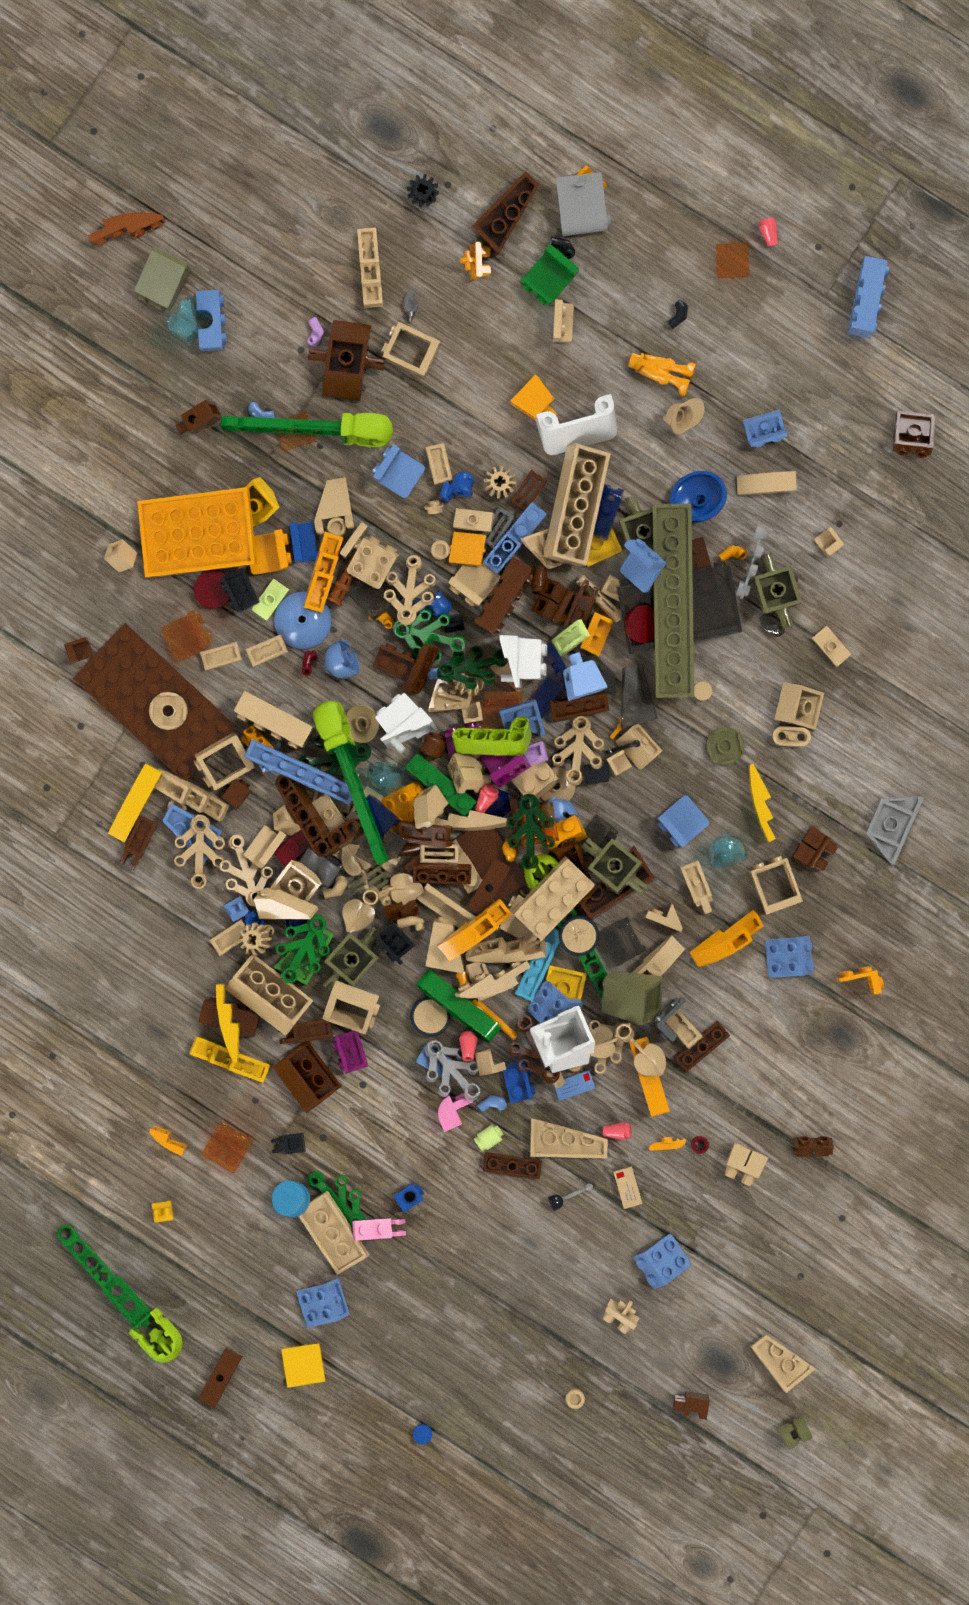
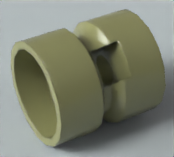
M802 1415L793 1419L792 1424L785 1423L778 1427L789 1450L798 1446L799 1441L804 1443L813 1438ZM795 1429L797 1435L792 1437L790 1432Z

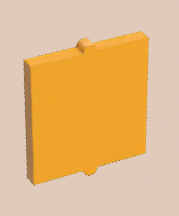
M454 532L452 545L449 546L451 549L449 563L482 566L483 554L486 552L484 549L486 535Z

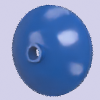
M692 472L682 477L675 484L671 491L670 504H691L692 523L704 522L715 517L722 510L727 500V489L723 480L712 472Z

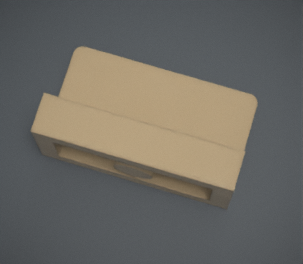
M637 722L616 740V744L623 746L633 743L634 740L640 741L639 747L633 746L623 750L636 767L641 770L658 756L662 750Z
M264 825L243 856L262 869L286 834L281 831L276 833Z

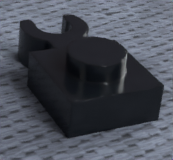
M304 1133L283 1135L284 1141L280 1138L271 1140V1143L277 1142L279 1144V1148L272 1150V1153H279L283 1149H285V1154L306 1152Z

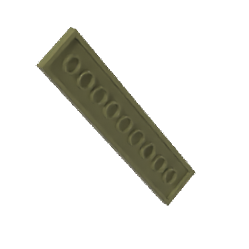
M652 504L653 551L666 562L654 582L655 698L694 697L691 504Z

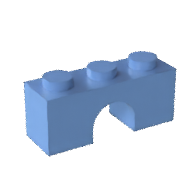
M219 290L196 291L198 313H207L213 317L210 327L198 329L199 349L201 352L224 350V345H227L226 333H223L222 326H226L225 314H222L221 307L225 306L224 295H221Z

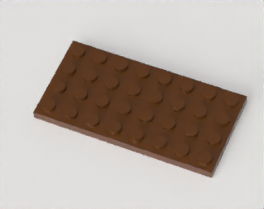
M126 623L73 678L172 772L185 781H188L198 770L193 762L197 760L194 755L233 733L238 728ZM160 693H176L187 704V718L177 729H160L150 718V703ZM166 706L163 709V713L169 717L174 713V709L172 706ZM211 755L203 759L204 763L211 757Z

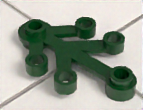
M473 646L471 653L464 661V652L454 651L449 663L441 664L437 669V677L443 681L453 679L465 683L467 689L476 688L477 679L460 674L465 672L482 678L485 684L491 685L495 682V674L482 671L480 668L495 664L498 667H504L508 663V658H504L503 650L499 649L494 652L492 658L474 662L477 658L482 657V648L480 646ZM464 661V663L461 666L456 667L457 663H462Z
M320 735L316 736V737H315V744H316V746L319 747V748H324V749H325V746H324L323 743H322V744H318V743H317V741H318L319 739H322L321 736H320ZM366 743L355 744L349 751L355 768L359 762L367 761L371 756V748ZM364 749L365 753L359 754L358 751ZM332 753L315 758H310L309 756L299 758L302 762L307 760L309 762L308 765L311 766L333 762L328 771H324L333 776L340 768L336 754ZM341 769L340 775H341L342 779L345 780V778H344V776H343L342 769Z
M525 794L520 800V809L513 817L508 819V826L510 828H518L521 824L520 819L526 814L525 823L514 836L508 839L510 847H519L521 839L526 834L527 854L521 858V864L525 869H534L538 865V858L535 855L534 834L541 841L544 848H551L555 844L554 838L547 836L534 822L535 815L541 821L543 828L548 829L554 826V819L547 817L540 810L538 799L534 794Z

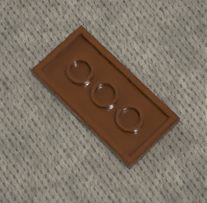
M495 829L467 831L456 838L482 880L494 858L511 867L494 898L495 901L505 899L527 884L524 873L517 862L506 861L502 850L504 842ZM491 884L486 885L488 890L492 891L493 886Z

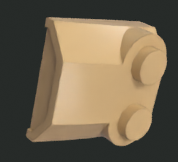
M544 761L532 765V767L511 781L523 796L525 794H534L539 799L559 783L560 779Z
M291 860L270 889H279L308 902L322 883L318 876L305 865Z

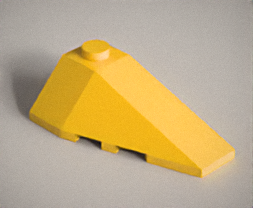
M261 477L253 479L246 486L249 488L253 527L268 520L280 508L273 490Z

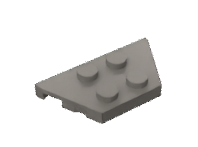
M922 796L881 798L865 834L892 865H895L924 799Z

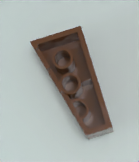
M526 171L471 227V230L496 255L502 250L539 187V184Z
M512 557L500 577V581L491 592L489 600L482 607L479 617H476L474 625L493 636L495 633L500 634L505 625L502 621L505 616L509 618L513 612L514 607H512L515 599L519 601L524 593L521 589L525 583L529 584L534 575L531 573L533 568Z
M633 846L629 852L643 864L636 873V877L648 885L655 880V877L635 846ZM619 863L615 865L612 871H614L615 869L619 870ZM600 881L580 902V906L588 918L594 920L637 891L628 885L618 895Z

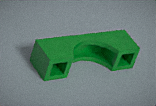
M418 753L405 767L428 787L436 785L448 804L464 817L477 803L466 792L457 793L454 783Z

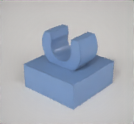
M241 896L224 905L233 922L250 912Z

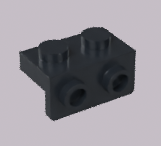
M244 568L221 577L222 582L220 585L224 593L228 592L230 596L228 601L233 611L236 610L240 613L261 603Z
M392 919L374 932L377 938L375 941L377 946L381 950L385 949L389 959L392 962L396 960L399 965L403 963L401 957L415 947L414 942Z

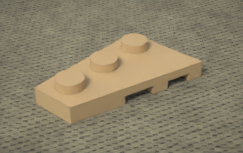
M765 1334L750 1346L785 1393L816 1369Z

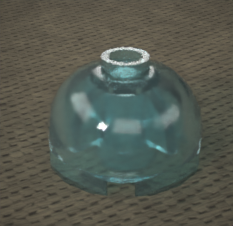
M375 762L374 766L368 765V782L375 790L379 791V794L390 795V792L397 791L403 785L406 775L405 767L401 766V769L396 768V764L388 762Z
M728 833L719 835L718 839L714 840L709 848L710 864H713L716 868L733 866L732 862L739 861L740 864L748 858L747 849L743 841L736 836H730Z

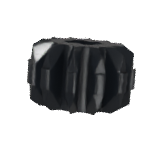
M426 174L423 175L421 180L420 176L416 175L417 182L412 179L409 181L412 186H407V191L411 192L407 197L408 199L413 198V205L419 201V207L422 208L423 202L429 207V200L436 202L434 196L439 195V191L435 190L438 188V183L432 184L434 181L433 177L427 181ZM423 187L426 190V194H422L420 188Z

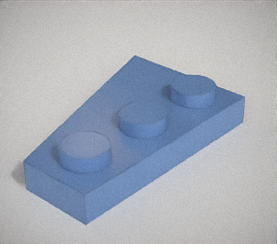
M171 803L162 821L176 836H179L191 828V820L195 815ZM198 821L197 825L201 827L204 825V823L202 821ZM210 824L209 828L217 836H220L222 829ZM196 834L186 841L188 848L196 841ZM204 834V842L213 849V842ZM203 852V864H204V863L206 862L208 856Z

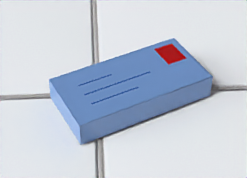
M587 1070L564 1078L566 1083L558 1089L555 1088L558 1099L561 1101L595 1089V1085L590 1071Z

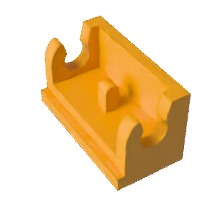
M595 612L587 630L590 636L582 642L580 649L599 657L614 621Z

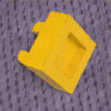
M171 1200L152 1203L154 1223L174 1220Z

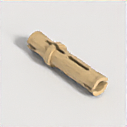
M585 575L575 583L580 588L583 581L587 579ZM590 581L585 592L589 597L594 587ZM600 591L598 592L595 603L617 623L624 614Z

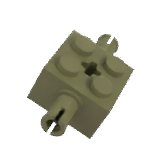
M632 495L631 499L630 497L625 498L624 500L630 515L620 519L618 522L625 542L627 540L640 539L653 551L652 508L645 511L641 510L636 495ZM641 528H643L644 531H648L646 537H643V535H639Z
M772 552L763 554L761 559L765 572L752 578L763 615L772 612L778 613L782 629L787 628V625L792 627L794 624L789 609L802 603L792 567L788 566L778 569L775 566ZM775 586H777L778 589L781 588L782 590L779 593V595H777V593H773L772 591L773 589H775Z
M590 838L586 840L588 845L585 843L582 845L581 848L594 857V861L588 867V871L619 895L625 886L628 885L641 896L647 891L649 886L636 877V873L643 865L642 862L614 839H611L602 849ZM613 863L614 865H616L617 863H619V870L615 869L614 871H612L611 864Z
M372 926L362 939H358L352 932H349L324 961L334 971L322 983L324 987H327L332 982L328 987L330 992L335 981L340 982L342 979H345L354 987L379 958L371 950L372 944L377 940L375 935L372 936L377 930L375 927ZM356 955V964L354 962L349 964L347 956Z

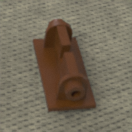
M801 1136L793 1139L795 1145L794 1155H798V1157L811 1156L812 1150H815V1156L829 1157V1155H833L834 1145L832 1138L826 1136L818 1138Z

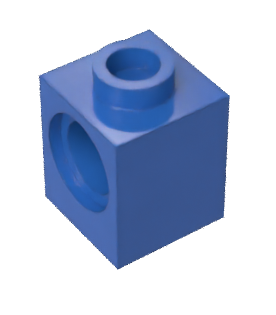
M412 1182L394 1194L393 1197L403 1212H406L424 1199L422 1196L424 1191L419 1184L415 1186ZM406 1192H414L416 1198L413 1201L406 1200Z

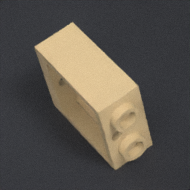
M398 322L397 326L393 325L389 336H391L389 343L385 342L381 350L382 357L385 361L425 379L441 343L433 337ZM401 330L430 343L420 368L390 355Z
M234 732L196 753L194 756L197 760L193 761L199 771L203 770L206 776L203 779L208 788L212 786L214 790L255 768L252 761L244 757L246 751ZM232 743L244 766L215 782L203 759Z
M782 856L771 859V863L765 866L763 862L752 866L754 870L749 872L766 915L803 902L787 858L782 859ZM783 865L794 896L768 905L757 874Z
M335 981L322 1019L366 1035L368 1028L372 1029L376 1018L372 1016L378 1013L380 1005L377 1004L379 996ZM339 999L369 1010L367 1017L364 1018L336 1008L337 1000Z

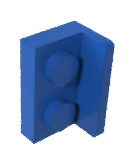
M519 1062L506 1064V1070H503L510 1103L527 1099L531 1100L533 1099L532 1094H536L534 1083H529L528 1079L531 1071L521 1072L518 1069ZM525 1063L521 1064L523 1068H527Z

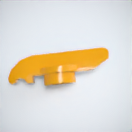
M672 1137L661 1138V1142L653 1143L649 1146V1150L678 1149L685 1144L686 1139L680 1140L677 1138L676 1141H673Z

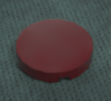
M210 570L203 572L197 577L194 583V595L201 605L215 609L224 606L228 602L230 596L228 592L224 593L220 585L222 582L221 577L226 576L225 574Z
M647 605L632 607L625 617L627 636L635 643H648L654 639V609Z

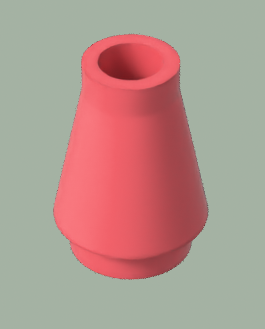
M774 217L759 221L760 226L758 227L767 243V247L779 244L777 221H774Z
M490 784L482 787L475 810L485 813L498 798V789Z
M465 1031L459 1037L462 1060L464 1061L474 1060L478 1041L474 1032Z
M621 1122L603 1126V1137L625 1141L626 1139H631V1124Z

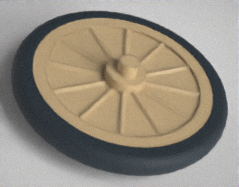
M576 915L568 918L559 930V942L562 948L571 955H586L595 949L599 941L597 925L586 916Z
M424 997L413 1005L410 1012V1021L413 1028L419 1034L426 1037H435L447 1029L450 1023V1013L430 997Z

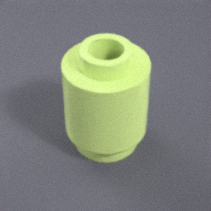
M491 1124L479 1132L474 1140L478 1147L484 1151L503 1140L501 1136L504 1134L498 1125L494 1127Z

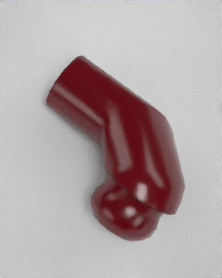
M315 650L305 652L302 662V673L305 676H309L312 673L311 661L318 659Z

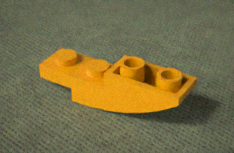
M498 899L472 921L466 922L437 946L446 958L451 961L493 933L512 913L503 901Z
M752 910L725 932L716 931L689 953L697 967L717 962L753 941L751 936L764 927L758 914Z
M648 1037L635 1040L643 1050L650 1044ZM630 1041L629 1044L632 1050L633 1057L635 1058V1056L638 1053H640V1051ZM638 1072L651 1117L670 1112L660 1076H645Z

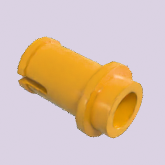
M467 971L455 974L459 987L465 983L470 984Z

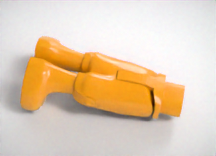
M632 353L628 367L635 369L636 373L638 372L647 378L657 381L660 385H667L668 383L675 385L678 388L679 395L685 397L690 385L689 379H692L697 364L690 362L687 365L675 364V361L671 358L666 359L641 353V355ZM669 372L679 373L686 378L673 376Z

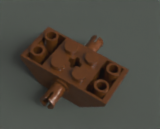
M333 320L328 349L309 348L308 360L325 362L322 396L361 401L365 370L370 368L384 371V358H374L367 355L371 325ZM346 355H349L351 359L348 363H344V360H342Z

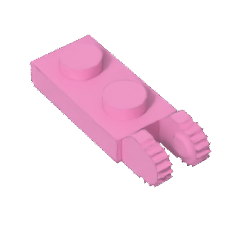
M391 1218L352 1221L354 1241L406 1235V1231L403 1230L392 1232L391 1224H404L405 1219L391 1220Z

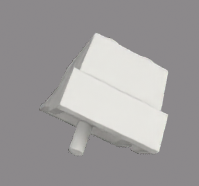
M500 635L504 658H508L512 673L501 674V682H514L516 688L522 689V680H543V676H546L547 664L543 663V656H547V645L544 644V641L540 639H526L519 636Z
M405 693L395 696L391 701L392 703L387 708H381L375 717L387 733L380 738L388 749L395 747L400 754L406 750L402 744L403 742L414 737L419 739L425 734L435 732L438 729L421 707L418 708Z
M579 1006L558 1014L557 1017L530 1028L544 1066H549L552 1073L588 1064L590 1054L594 1053L595 1041Z

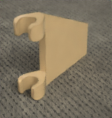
M346 477L326 481L314 520L317 535L324 534L322 520L345 516L347 529L354 528Z

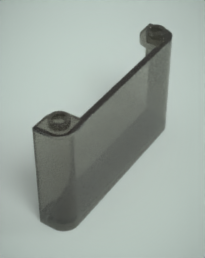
M725 560L713 562L714 565L692 569L694 642L742 632L731 567L729 563H725ZM629 579L620 580L619 584L616 585L628 654L655 650L654 639L648 643H635L627 636L625 631V617L632 607L647 605L654 609V583L650 590L644 593Z

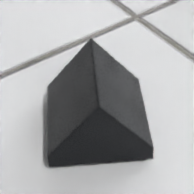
M462 614L449 615L450 622L444 626L445 632L464 630ZM443 617V622H447L446 617Z

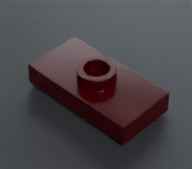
M300 830L273 854L286 867L291 860H295L304 853L310 844L302 830Z

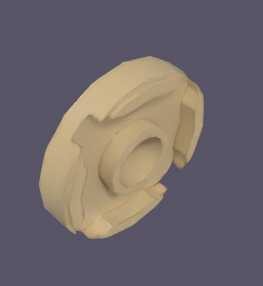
M164 692L152 700L149 714L153 723L160 729L173 730L185 722L188 709L186 702L181 696L172 692ZM166 706H172L174 709V713L169 717L163 713V709Z

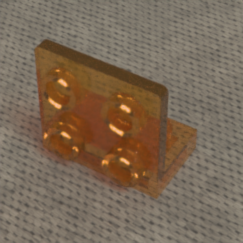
M484 691V729H504L499 709L522 703L523 692Z
M220 1121L203 1150L202 1156L235 1173L251 1146L253 1139Z

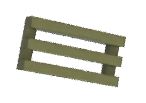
M380 866L366 874L368 878L379 871L380 875L368 882L370 886L383 877L384 881L375 886L377 889L390 882ZM363 876L347 886L355 899H363V894L358 897L357 893L365 889V884L356 890L353 889L355 885L363 881Z

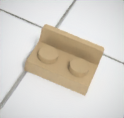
M555 299L553 342H572L574 305L563 303V300Z

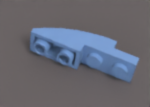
M531 502L483 562L498 574L524 544L520 538L531 535L547 513L537 504Z

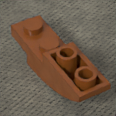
M136 212L121 214L102 220L105 228L88 235V238L93 246H102L110 238L114 237V239L124 236L126 231H128L130 237H141L147 230L161 228L166 221L163 215L155 213Z

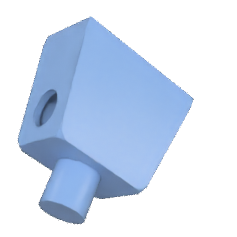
M580 652L569 656L572 666L563 671L568 701L598 693L607 688V684L593 660L583 662Z

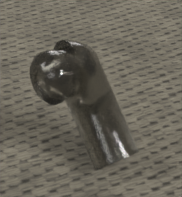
M768 614L759 617L766 634L780 637L785 633V629H782L781 625L778 626L771 623Z

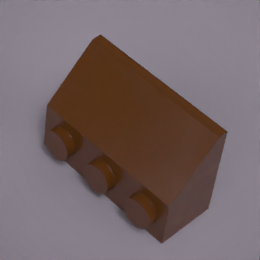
M308 1041L304 1042L272 1067L306 1113L342 1087Z

